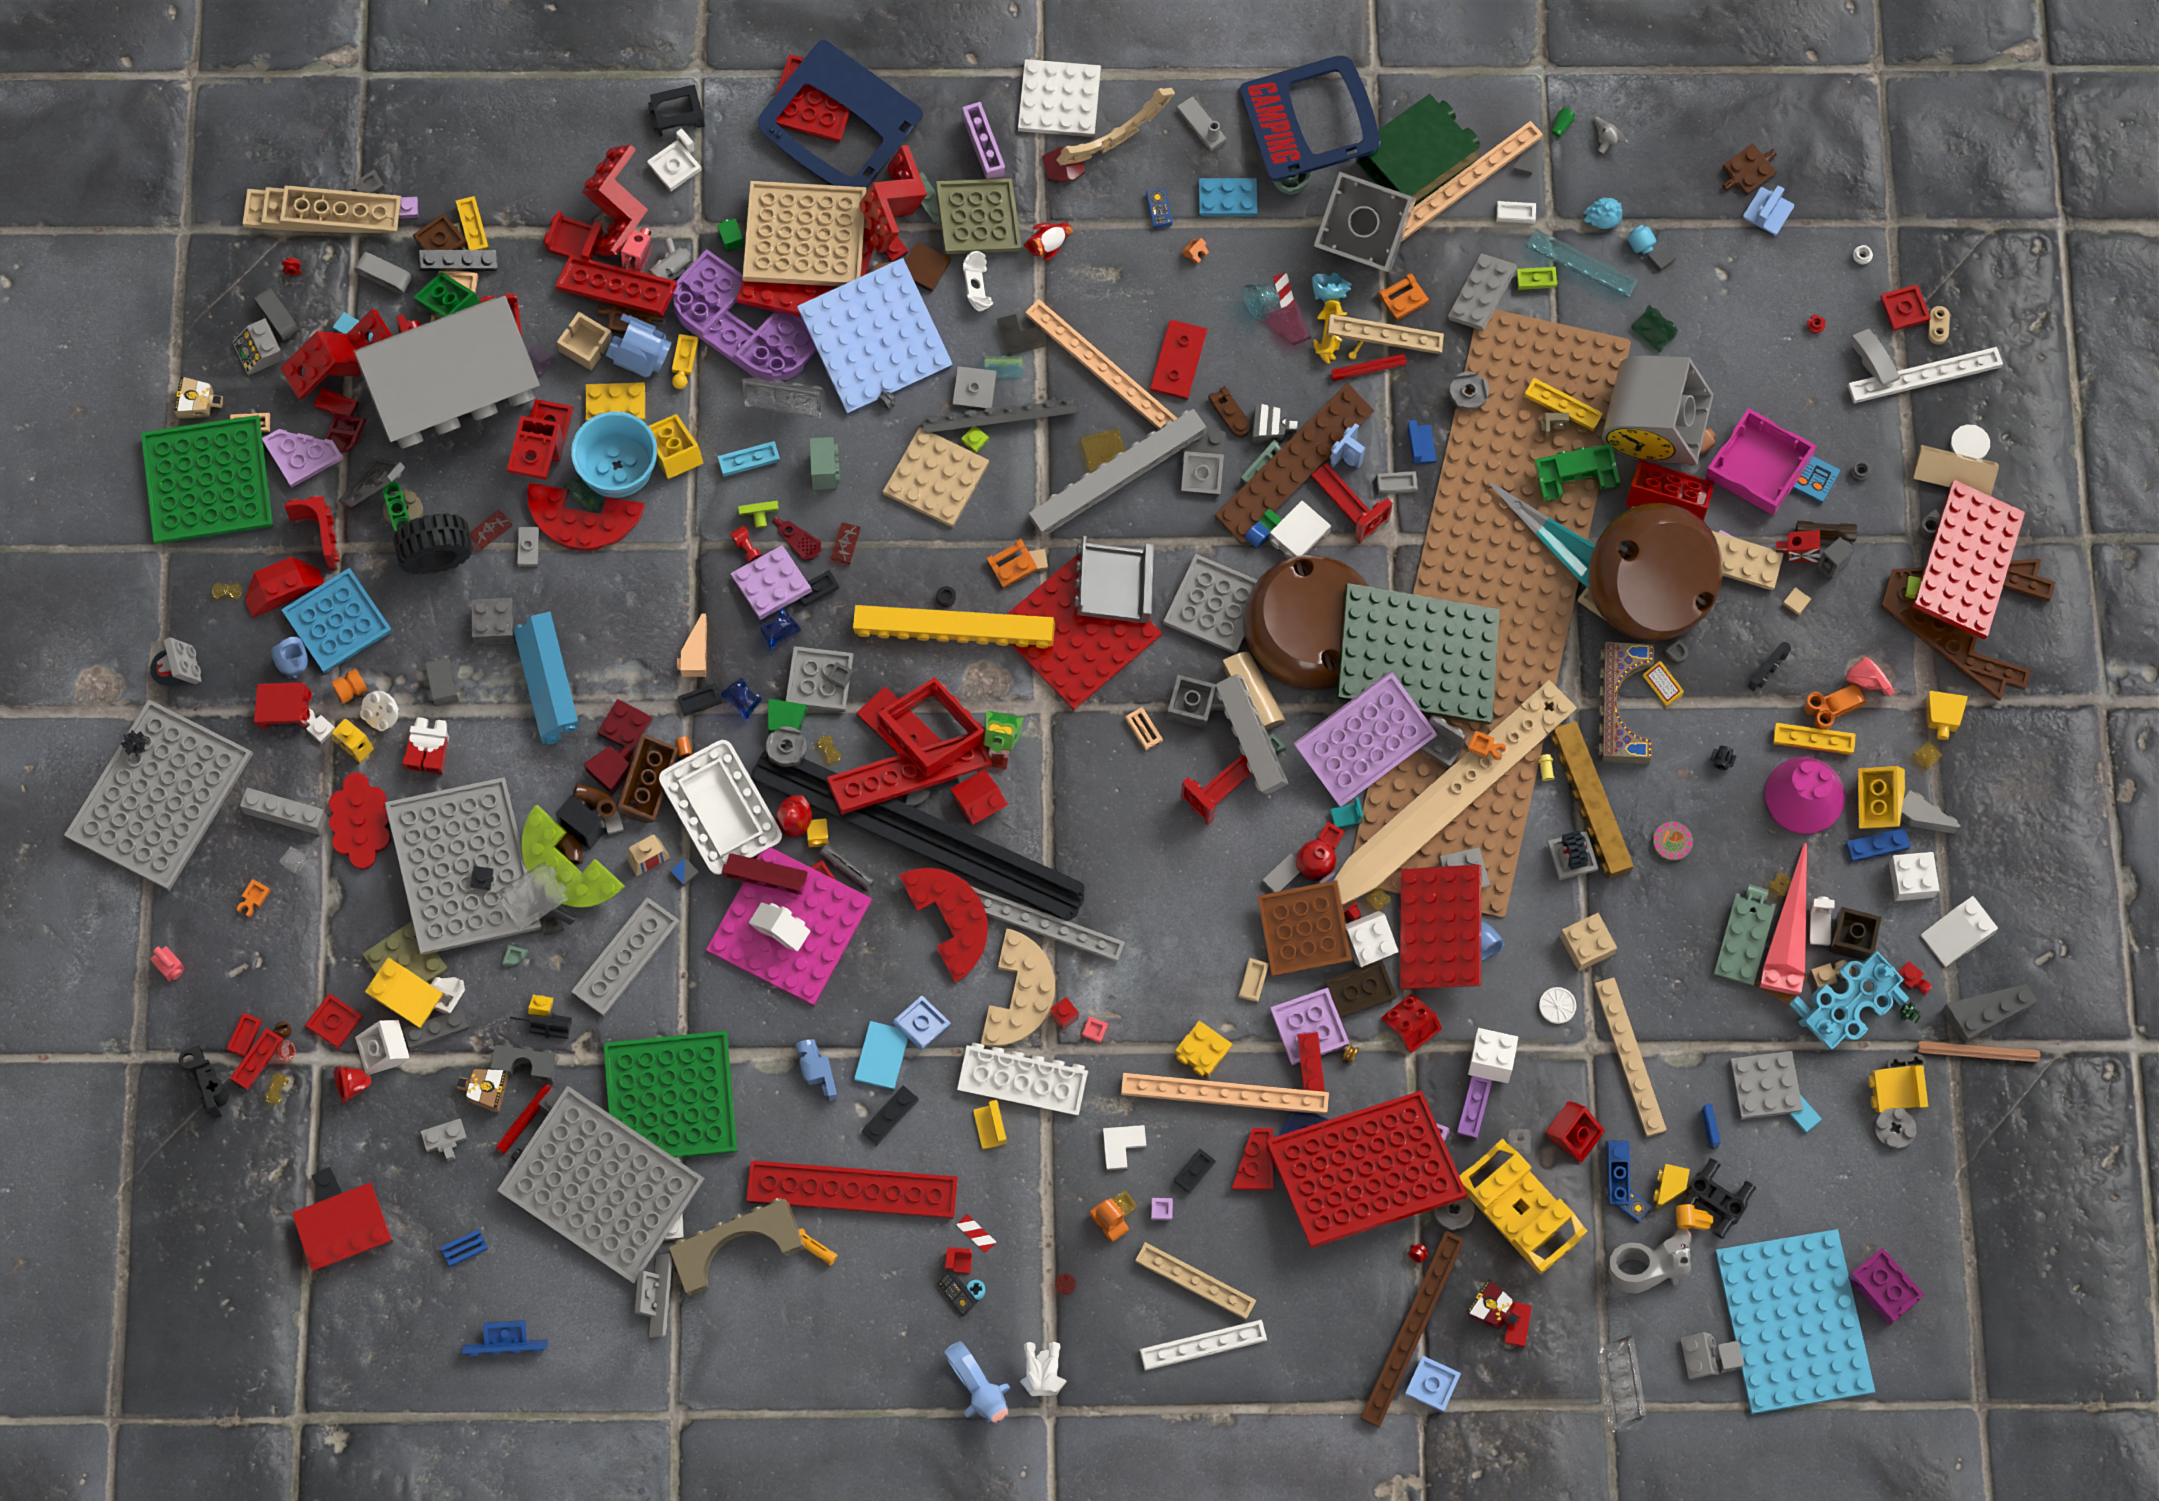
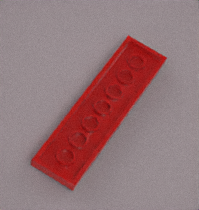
M967 733L922 747L921 749L933 760L970 735ZM983 743L927 778L903 753L827 777V783L840 813L844 814L991 768L992 762Z

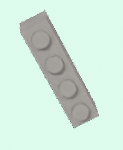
M250 788L246 789L240 805L244 814L321 835L327 819L324 809Z

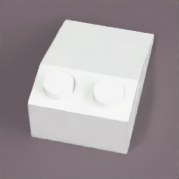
M1972 896L1920 936L1946 968L1993 936L1998 927L1974 896Z

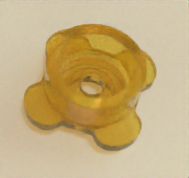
M1778 873L1775 880L1771 881L1769 886L1771 889H1775L1780 896H1785L1792 880L1784 875V873Z
M1377 887L1372 894L1367 895L1366 900L1371 903L1375 910L1380 911L1385 904L1390 903L1391 897L1383 892V888Z

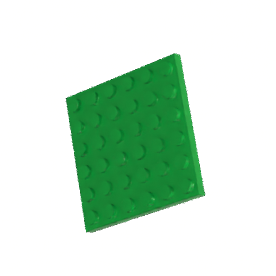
M259 415L141 432L154 544L273 527Z
M727 1031L604 1043L609 1114L674 1158L738 1152Z

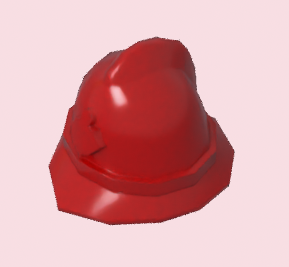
M790 796L782 801L776 814V821L780 830L787 837H798L808 830L812 820L810 804L804 796Z
M337 1066L333 1072L342 1105H345L348 1100L363 1092L372 1082L371 1077L358 1068Z

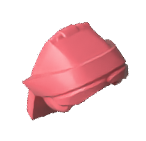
M1863 657L1861 661L1849 669L1846 675V682L1851 685L1858 684L1862 690L1881 689L1884 695L1892 696L1895 694L1892 685L1880 668L1867 657Z

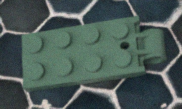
M1749 884L1745 898L1740 897V894L1736 893L1713 975L1750 986L1754 985L1776 904H1771V906L1765 904L1769 890ZM1750 909H1754L1755 913L1750 912Z

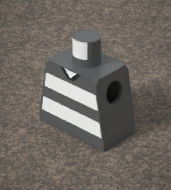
M1256 402L1252 444L1272 443L1273 440H1276L1278 443L1284 442L1285 432L1297 433L1298 421L1286 420L1287 410L1284 408Z

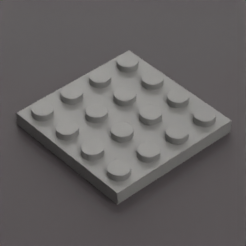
M1195 554L1163 624L1236 655L1245 637L1243 617L1246 602L1253 586L1258 580Z

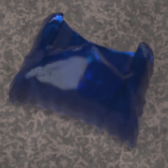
M784 609L780 610L779 616L770 624L760 623V630L771 651L787 637L801 631L799 624Z
M739 678L723 690L721 694L724 699L732 703L740 711L746 721H748L749 716H751L754 709L762 701L759 694L755 695L748 688L743 678Z

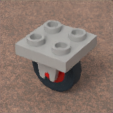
M171 637L165 639L166 650L159 652L152 660L150 666L152 678L158 684L164 686L175 685L180 680L195 685L202 682L200 677L201 670L197 665L196 651L193 646Z

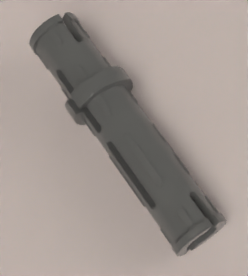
M828 844L820 851L819 854L830 861L835 869L839 868L865 888V890L868 891L874 884V879L849 862L844 854L840 855Z

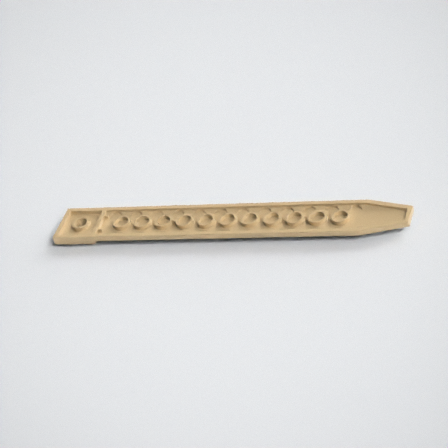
M1548 680L1488 734V736L1495 738L1494 744L1502 743L1506 746L1505 752L1502 750L1496 751L1502 755L1500 761L1494 759L1492 754H1488L1487 758L1469 751L1347 859L1334 879L1338 880L1342 905L1376 889L1545 739L1554 728L1577 710V707ZM1545 704H1551L1553 711H1546L1544 709Z

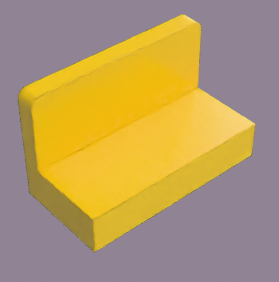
M997 1100L990 1101L987 1107L974 1109L973 1113L982 1149L1007 1144Z

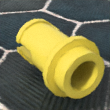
M1541 755L1537 761L1540 764L1542 781L1554 779L1552 767L1554 760L1551 758V755Z

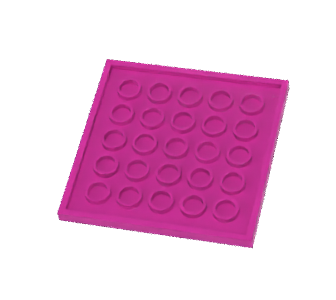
M770 847L759 853L757 859L807 871L808 875L803 894L798 895L743 882L706 951L815 1006L870 906L872 898ZM761 902L768 905L773 903L780 908L783 906L792 912V917H797L806 923L805 927L810 930V933L798 951L786 948L775 938L762 934L749 924Z

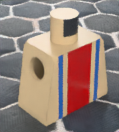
M651 835L629 847L627 861L636 877L670 859L662 842L655 835Z

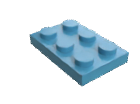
M1199 178V217H1257V178Z

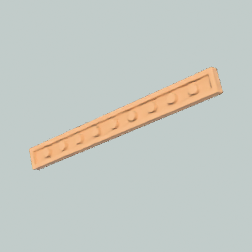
M1531 121L1413 207L1402 241L1543 137L1540 130Z
M1038 299L1025 312V315L1158 430L1162 429V426L1168 421L1173 422L1178 419L1042 301Z
M1123 1073L1121 1095L1326 1115L1329 1092Z

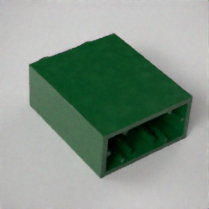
M1428 94L1378 130L1380 137L1379 148L1370 155L1357 157L1356 162L1375 184L1415 197V207L1476 162L1480 141L1473 130L1470 128L1462 130L1454 121L1456 119L1455 112L1446 101L1442 100L1438 103L1431 94Z

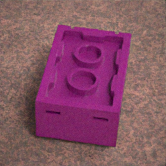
M1883 1247L1848 1277L1854 1287L1889 1326L1925 1296Z

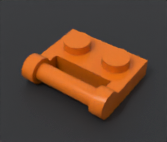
M1409 273L1403 280L1389 288L1378 291L1379 298L1395 321L1429 303L1428 297L1418 285L1412 273ZM1408 285L1412 288L1393 300L1389 298L1390 295Z
M1021 538L998 554L986 557L1004 589L1038 570ZM1022 551V555L1000 567L997 565L998 562L1015 552Z

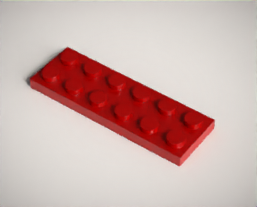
M570 255L555 287L558 291L663 316L677 287V283L674 280Z

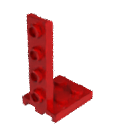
M1327 463L1310 475L1356 526L1354 539L1359 544L1362 543L1366 536L1375 533L1377 528L1384 522H1389L1393 505L1389 498H1386L1384 501L1379 500L1370 511Z
M1242 754L1203 789L1197 781H1192L1189 777L1182 781L1180 798L1182 800L1185 799L1192 806L1191 809L1205 819L1207 825L1214 821L1216 805L1253 774L1247 767L1248 760L1246 755Z

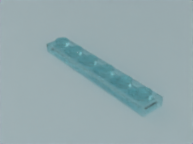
M1535 229L1526 245L1527 248L1630 299L1639 280L1538 229Z

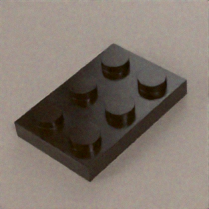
M1382 960L1325 980V985L1329 989L1340 1019L1397 999Z

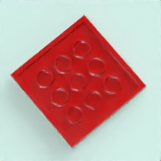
M789 54L776 94L805 58ZM805 85L777 118L776 124L782 128L841 143L851 111L821 91Z

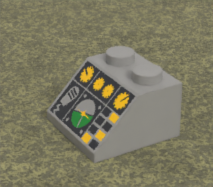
M265 318L248 325L232 342L248 376L284 360Z

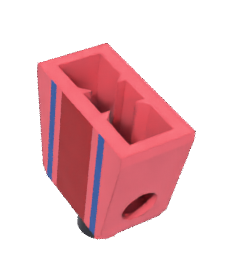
M641 228L640 232L634 230L628 237L621 251L622 268L643 273L651 253V231L649 229Z

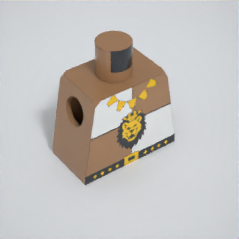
M474 1069L471 1079L459 1077L457 1089L467 1091L466 1098L468 1102L499 1113L509 1076L505 1070Z

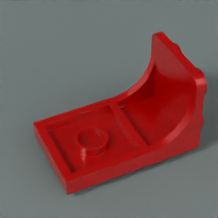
M311 496L304 500L292 499L286 502L284 505L290 521L309 519L319 524L324 558L329 570H336L337 562H340L339 552L336 549L337 537L333 529L335 523L330 506L327 507L324 496Z

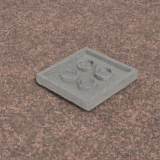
M794 646L786 701L807 704L808 708L846 712L850 681L846 688L842 689L828 682L827 677L836 662L852 669L854 654Z
M1792 1051L1731 1058L1730 1063L1741 1120L1803 1111Z

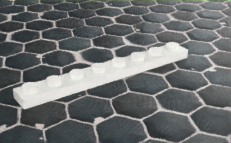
M1997 347L1897 371L1900 380L1882 386L1875 377L1849 383L1848 389L1853 403H1858L2001 368L2003 363Z

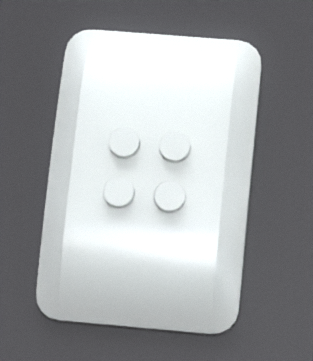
M726 740L717 741L661 772L659 777L661 786L712 873L722 874L723 865L727 863L730 853L753 858L781 841L782 833L730 742Z

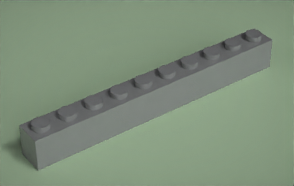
M1194 409L1182 412L1175 421H1168L1159 431L1149 433L1145 440L1140 443H1133L1126 452H1119L1110 462L1100 464L1093 473L1084 474L1080 481L1067 485L1063 492L1058 495H1051L1047 502L1042 505L1034 506L1030 510L1031 512H1029L1030 521L1041 537H1045L1207 434V427Z

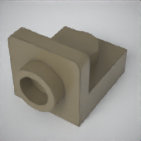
M1545 413L1544 420L1540 421V430L1544 432V438L1549 437L1550 428L1560 430L1567 427L1569 413Z

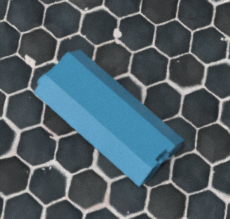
M549 611L530 616L526 619L527 623L525 625H517L513 628L542 744L546 743L548 745L555 744L558 740H561V732L570 733L579 728L553 619Z

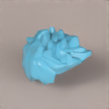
M1601 198L1584 211V214L1587 215L1584 221L1592 223V226H1597L1600 229L1615 228L1622 221L1621 203H1618L1613 198Z
M1333 272L1330 276L1316 274L1312 277L1316 300L1321 298L1323 302L1329 300L1339 301L1340 298L1347 297L1346 292L1351 290L1349 286H1352V283L1340 278L1337 273Z

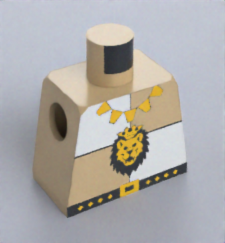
M180 377L174 412L177 419L209 417L211 407L222 408L223 396L213 395L212 386L208 383Z

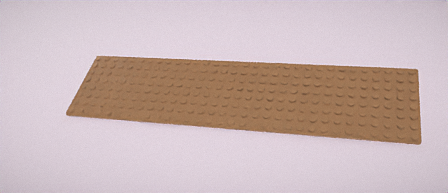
M1496 309L1484 331L1474 328L1464 372H1475L1482 379L1484 378L1489 385V395L1485 405L1479 409L1467 411L1456 408L1413 591L1414 595L1500 609L1492 723L1488 725L1441 717L1451 727L1461 729L1466 736L1463 749L1453 765L1469 752L1468 746L1476 731L1488 735L1548 680L1556 686L1579 582L1570 570L1490 486V483H1494L1542 514L1588 540L1599 491L1596 476L1561 483L1562 498L1543 502L1538 487L1539 481L1534 461L1538 458L1556 455L1561 451L1572 452L1580 447L1592 448L1605 445L1602 440V433L1619 364L1622 360L1628 358L1631 345L1629 339ZM1533 378L1602 412L1603 416L1594 432L1569 420L1568 426L1563 429L1556 430L1550 428L1549 437L1544 438V432L1540 430V421L1544 420L1545 413L1555 412L1524 397ZM1467 387L1466 391L1464 392L1468 395H1472V393L1475 391L1470 390V387ZM1546 703L1544 709L1546 711L1551 710L1552 705ZM1423 714L1424 717L1427 719L1428 722H1429V720H1430V718H1431L1432 716H1435V715ZM1544 739L1376 889L1401 895V869L1442 867L1439 859L1440 856L1479 847L1490 887L1482 889L1481 914L1504 918L1539 764L1537 761L1539 756H1541ZM1417 750L1368 786L1362 811L1363 820L1359 824L1353 853L1449 768Z

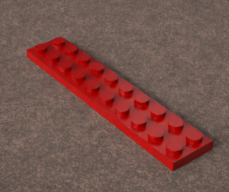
M751 1160L747 1203L770 1204L772 1200L781 1198L782 1200H787L790 1206L954 1219L958 1176Z

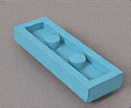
M775 441L718 456V461L724 477L780 462V457Z

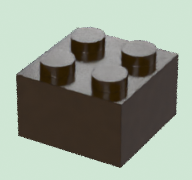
M1841 907L1837 913L1829 952L1865 961L1875 952L1882 917Z

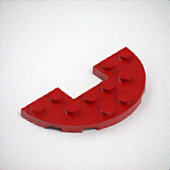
M534 483L528 484V505L537 527L551 541L573 550H598L600 547L619 542L626 537V534L633 527L635 528L645 508V503L607 496L602 514L564 508L568 495L567 489Z
M920 868L904 872L899 877L917 911L919 912L937 903L954 936L936 947L954 982L957 983L975 968L986 947L988 920L982 901L966 881L948 871L935 868Z

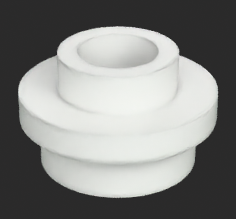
M1865 245L1858 246L1853 252V258L1859 264H1867L1873 257L1871 249ZM1859 254H1864L1866 257L1863 258Z

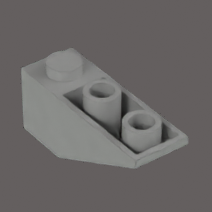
M1910 790L1903 799L1901 820L1911 827L1955 834L1961 826L1954 817L1945 815L1938 806L1928 803L1917 792Z

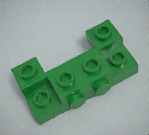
M1612 444L1592 448L1580 447L1572 452L1561 451L1556 455L1538 458L1534 461L1539 481L1538 487L1543 502L1562 498L1561 483L1596 476L1600 490L1615 488L1620 485Z

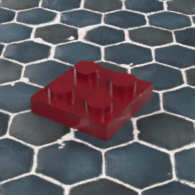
M617 699L597 733L621 747L628 746L634 752L640 734L646 732L653 717Z

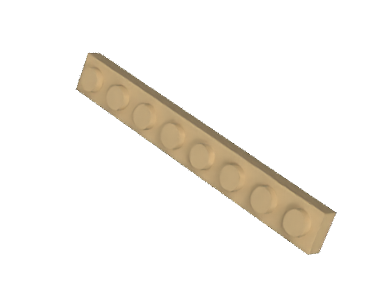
M1615 978L1596 982L1594 986L1645 1136L1650 1137L1664 1133L1667 1129Z

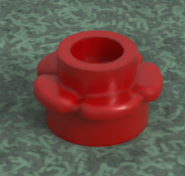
M1813 315L1807 320L1808 329L1812 333H1820L1826 328V321L1823 317Z
M1412 1244L1410 1246L1411 1249L1408 1255L1413 1261L1422 1263L1425 1258H1428L1425 1246L1421 1244Z

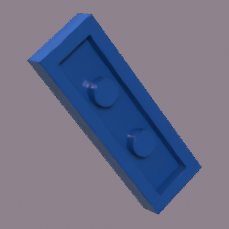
M1905 828L1846 842L1851 862L1908 850L1911 847Z

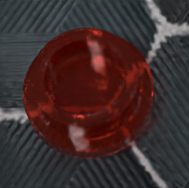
M284 1040L276 1046V1055L282 1061H289L296 1054V1047L291 1041Z
M1061 1274L1055 1280V1288L1061 1294H1070L1076 1287V1281L1070 1274Z

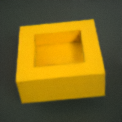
M533 995L528 1014L547 1017L553 1006V998Z

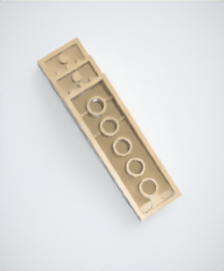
M285 186L284 189L266 187V190L247 189L243 227L309 232L397 233L401 196Z

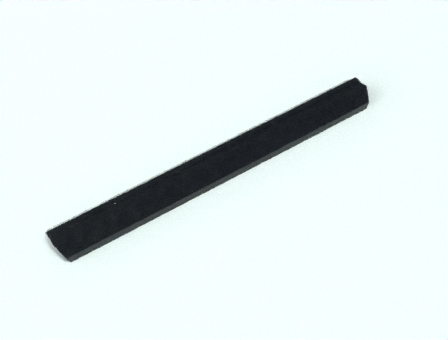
M765 749L752 771L751 779L789 797L803 795L813 808L1061 919L1069 921L1076 917L1080 906L1083 904L1084 885L1082 882L894 798L841 814L827 783V777L838 773L805 758L797 766L783 767L771 762Z

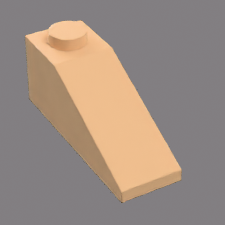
M701 614L681 650V658H677V670H681L682 677H706V614Z

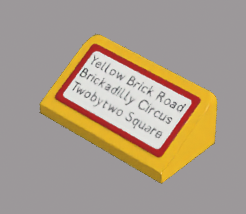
M1661 661L1642 675L1666 707L1682 697L1684 693L1683 689Z

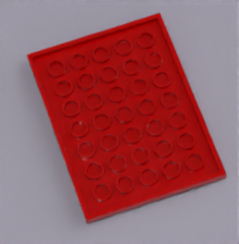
M1422 1091L1267 1139L1266 1141L1310 1249L1467 1198V1192Z

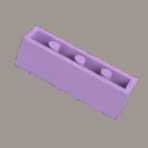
M981 102L962 107L963 120L985 179L1005 178V165Z

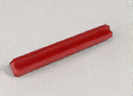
M1404 354L1333 369L1330 373L1333 381L1403 366L1406 364V357Z
M543 1085L496 1145L498 1151L503 1154L507 1152L540 1110L538 1103L552 1089L551 1086Z

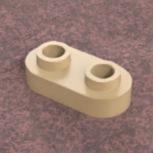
M1936 306L1929 314L1931 319L1928 325V338L1932 343L1940 345L1947 340L1949 335L1950 314L1945 307ZM1937 313H1941L1943 317H1939Z

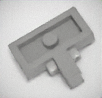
M461 1118L421 1131L426 1151L430 1152L436 1149L439 1152L444 1151L447 1161L456 1159L452 1149L457 1147L456 1143L467 1140Z

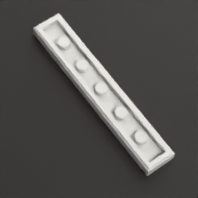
M1262 1320L1143 1348L1140 1349L1144 1370L1146 1371L1265 1342L1267 1338Z

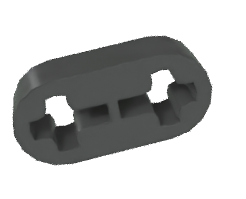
M1917 1053L1897 1055L1887 1061L1886 1069L1895 1068L1891 1067L1894 1061L1897 1065H1904L1900 1067L1913 1066L1908 1064L1912 1063L1914 1059L1925 1067L1926 1060Z

